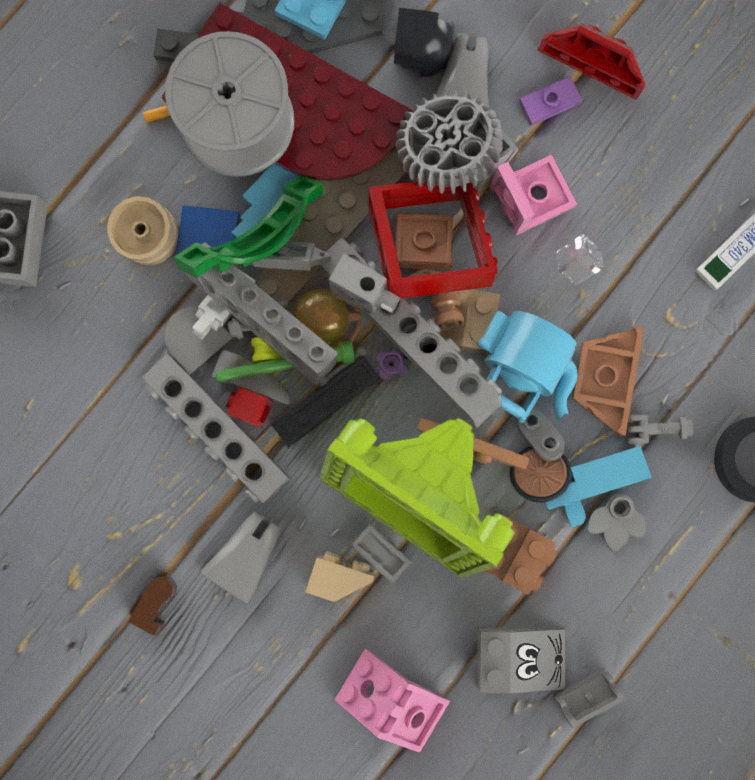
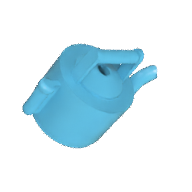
M497 311L483 337L478 341V346L488 352L484 362L491 371L486 381L491 379L495 382L499 375L505 384L512 389L531 392L523 407L501 395L503 404L500 408L515 416L517 421L522 423L528 417L539 396H552L558 384L553 401L556 418L560 420L564 414L569 415L567 398L576 384L578 372L575 363L571 360L577 345L576 341L561 328L533 314L513 311L511 315L507 316L503 312Z

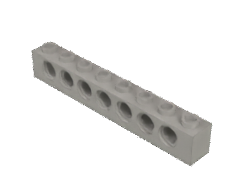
M343 238L339 239L326 251V253L330 254L331 261L319 265L324 274L330 278L342 255L346 254L377 273L382 274V271L373 261L367 263L362 258L364 254L355 243L352 242L349 245ZM403 298L399 299L396 310L389 314L384 313L385 309L379 306L374 314L361 310L476 428L503 404L500 395L502 390L491 379L486 381L479 374L481 369L470 358L467 361L458 354L461 350L450 338L445 341L438 334L441 331L430 318L425 321L419 315L421 310L411 299L407 301ZM414 324L417 326L412 333L403 332L407 325ZM428 344H435L437 346L432 353L422 352L423 348ZM447 364H455L457 366V369L451 374L442 372ZM468 384L478 386L477 391L471 395L462 392L463 388Z

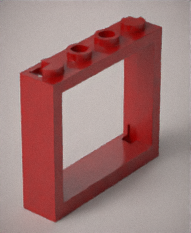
M418 181L369 187L367 205L383 275L387 279V291L399 296L401 299L492 287L495 275L498 274V259L492 256V238L490 233H486L484 227L485 213L483 209H479L478 190L473 188L471 182L466 184V191L461 186H457L454 194L451 192L450 187H445L441 194L439 186H435L430 192L427 183L420 187ZM460 200L478 268L402 278L386 209Z

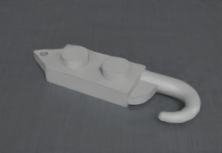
M287 242L274 254L252 264L253 267L310 271L312 266L330 262L331 257L330 254L316 248L315 243Z

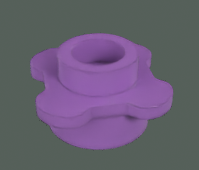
M399 349L386 353L381 351L377 354L376 360L380 363L381 370L379 371V376L381 378L388 379L393 375L401 377L406 374L407 368L403 365L402 359L404 356ZM393 361L394 366H389V362Z

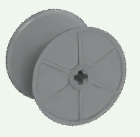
M230 31L216 32L191 42L174 60L166 80V104L173 122L182 132L184 141L196 160L206 168L222 175L247 176L265 170L283 155L293 135L294 111L288 96V83L284 68L278 57L267 45L243 33Z

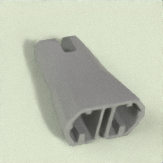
M458 33L452 45L436 95L438 98L443 97L446 90L449 96H454L456 90H458L460 97H464L469 92L471 100L479 96L481 104L485 102L489 104L488 38L477 35L473 50L470 51L468 50L467 43L469 34Z
M256 511L242 523L228 542L200 571L205 578L250 604L265 565L281 531V527L271 522L262 533L260 540L255 538L254 535L258 532L264 520V516Z

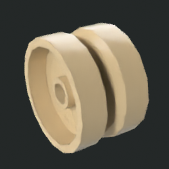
M135 196L123 200L113 209L108 219L107 233L110 243L121 255L142 265H156L166 261L175 252L178 243L179 226L171 212L161 204L148 197Z

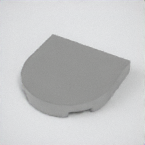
M186 307L174 313L168 320L164 332L165 344L169 352L191 376L234 339L231 338L230 333L224 326H220L217 331L211 328L210 332L202 340L195 336L192 327L199 320L195 317L198 307Z

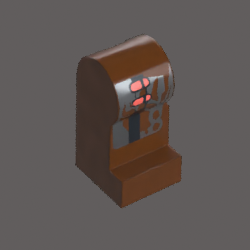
M160 576L151 580L129 623L154 636L160 633L165 622L158 617L166 602L176 594L177 586L175 581L169 576Z

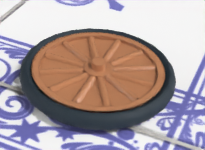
M530 446L519 453L530 458L526 470L511 466L510 478L514 489L519 495L533 502L543 503L557 499L567 490L571 482V465L564 454L557 460L545 461Z

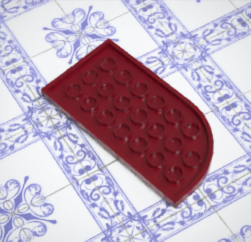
M218 3L198 38L211 33L227 31L252 36L267 45L278 57L284 68L288 83V96L293 106L295 123L293 135L286 151L274 164L295 175L306 176L313 180H342L360 175L372 169L388 157L396 148L397 131L401 130L400 121L406 120L405 113L407 111L414 113L412 109L222 3ZM165 92L161 97L164 102H166Z

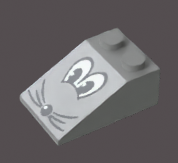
M477 627V688L480 693H522L565 689V629Z

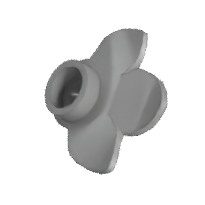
M625 494L610 496L605 506L595 509L588 520V532L591 534L603 532L606 544L614 552H617L626 544L630 535L638 538L645 537V519L640 513L635 511L632 499ZM620 502L623 504L624 510L618 514L614 507Z

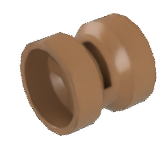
M445 292L435 295L431 299L432 308L436 311L435 324L440 330H451L464 324L463 313L459 311L461 299L458 293Z

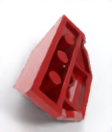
M580 23L544 34L537 50L637 100L645 87L633 48L627 46L626 42L622 39L611 38L603 34L599 28L593 25L587 26Z

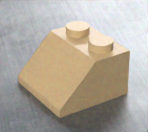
M474 289L455 291L460 295L461 305L459 311L463 313L464 324L455 329L441 330L438 334L445 341L450 338L461 351L488 355V352L478 346V341L483 337L494 314L498 311L500 294Z

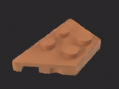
M641 326L607 335L606 337L581 343L577 381L573 388L571 399L620 436L626 435L644 333V327Z
M421 418L417 430L424 433L439 424ZM474 438L473 460L486 465L492 461L526 470L530 458Z

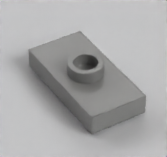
M370 523L350 544L392 584L413 563Z

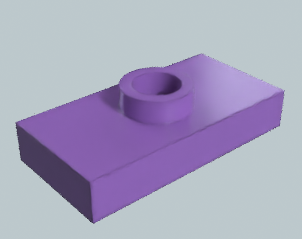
M571 76L528 94L519 100L530 126L580 105L582 102Z

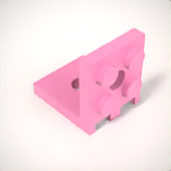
M552 155L516 172H513L510 164L506 162L497 167L490 185L492 192L495 191L501 202L500 208L504 216H508L514 228L513 233L515 236L577 205ZM535 186L542 187L545 190L546 197L541 200L533 198L531 189Z
M364 649L335 698L337 703L376 737L419 753L450 702L443 695L408 681L367 649ZM373 684L374 692L368 697V689Z

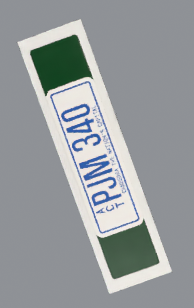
M755 213L695 270L714 291L727 281L755 253Z

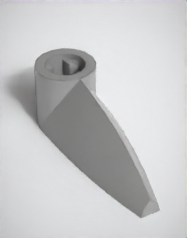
M221 350L211 377L216 379L215 374L219 370L254 363L238 354ZM269 373L223 381V383L237 388L241 387L285 405H289L291 400L284 388Z

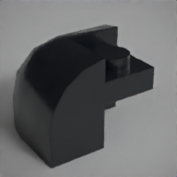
M399 8L394 64H399L403 68L420 66L422 67L421 77H431L441 72L447 65L452 49L454 22L447 23L438 19L439 13Z

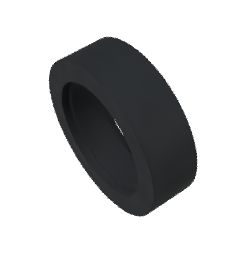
M750 417L733 423L722 433L716 444L714 465L719 480L731 494L744 501L755 503V486L742 478L735 462L739 443L748 434L755 432V417Z

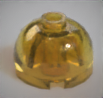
M319 288L310 290L297 300L293 309V316L328 345L338 342L347 331L349 310L346 302L334 297L331 290Z

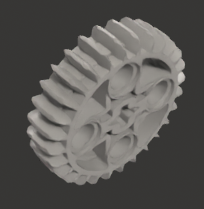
M445 90L443 97L438 98L433 93V100L427 101L423 97L422 106L413 104L414 113L407 111L405 113L406 120L400 121L401 130L397 131L396 141L399 162L402 163L404 172L409 173L411 181L417 179L420 187L427 183L430 192L435 186H439L441 194L445 187H450L451 192L454 194L457 186H461L466 191L467 183L471 182L476 187L477 177L486 180V171L494 172V163L499 162L500 153L503 150V132L500 120L496 118L495 110H490L488 102L481 104L479 96L471 100L469 92L464 97H460L458 90H456L454 96H449ZM480 128H483L485 131L486 141L475 136ZM413 142L423 147L417 156L414 153ZM472 153L478 154L477 156H474V157L468 156V155H470V154H472ZM431 162H438L435 165H428ZM453 164L460 167L456 169H450L453 166Z

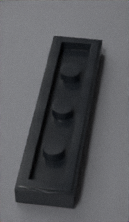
M362 356L279 418L272 426L288 448H290L380 380V377L364 356Z

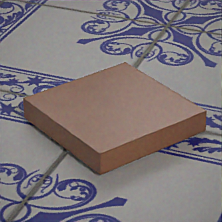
M397 213L395 250L399 267L452 270L453 216Z

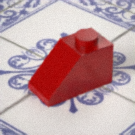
M241 387L238 388L237 393H231L226 407L229 408L227 414L263 429L273 406V402L269 398Z

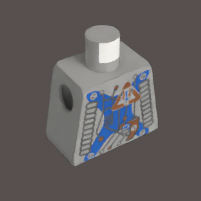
M346 254L342 255L329 278L332 296L370 314H374L378 306L392 313L400 299L399 296L387 291V279L383 275Z

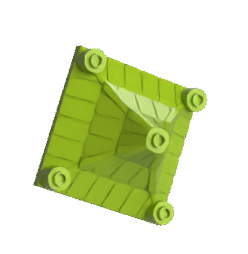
M361 418L358 421L349 420L340 435L327 450L319 476L321 481L460 578L496 567L503 557V551L515 534L511 529L512 522L498 513L494 517L487 515L483 522L478 517L480 511L470 475L473 464L474 434L471 432L472 427L462 419L447 420L419 435L418 438L381 443L378 447L372 446L377 437L373 433L375 428L370 423Z

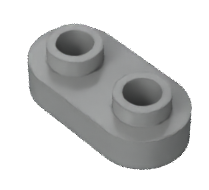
M532 408L524 422L520 423L518 421L519 432L541 459L545 461L559 459L564 452L565 443L563 437L542 411ZM534 418L537 420V424L530 426L527 424V420ZM552 440L555 442V446L547 448L544 443Z

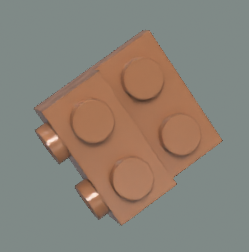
M506 517L512 522L511 529L515 534L503 551V557L498 565L484 571L529 596L531 590L537 592L543 582L544 577L540 575L545 565L550 566L557 555V551L554 550L556 543Z

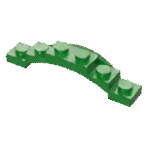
M299 176L282 187L283 195L274 207L246 233L232 241L210 248L196 242L174 256L175 266L197 278L211 268L221 273L232 265L239 264L245 268L255 261L267 258L290 240L302 218L305 217L307 204H310L324 194L323 184L309 177Z

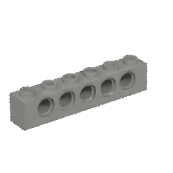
M206 242L202 244L203 246L210 248V246ZM233 265L221 273L211 268L197 278L186 273V277L316 386L336 365L338 353Z
M167 353L142 377L147 382L144 388L155 399L160 396L167 403L164 409L175 420L180 417L187 424L184 429L193 439L197 440L200 437L207 445L204 450L215 461L220 458L227 465L224 471L235 482L240 479L247 486L244 491L254 502L261 500L262 503H266L290 480L289 476L171 355ZM174 382H179L182 387L180 394L171 397L168 392L169 386ZM199 402L202 408L199 416L191 418L188 414V408L192 403ZM213 423H219L222 428L220 436L214 439L210 438L208 435L209 426ZM233 443H238L242 448V453L237 459H231L228 456V448ZM252 464H259L262 468V475L257 480H251L247 474V470Z

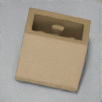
M326 551L324 555L319 554L317 556L305 593L335 602L372 583L375 575L373 571H370V565L354 560L353 565L342 562L343 556Z

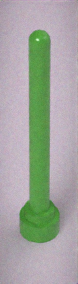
M351 340L339 342V345L334 346V350L338 353L337 363L342 362L343 365L355 363ZM283 358L219 370L216 372L215 378L217 381L223 382L293 369L294 367Z

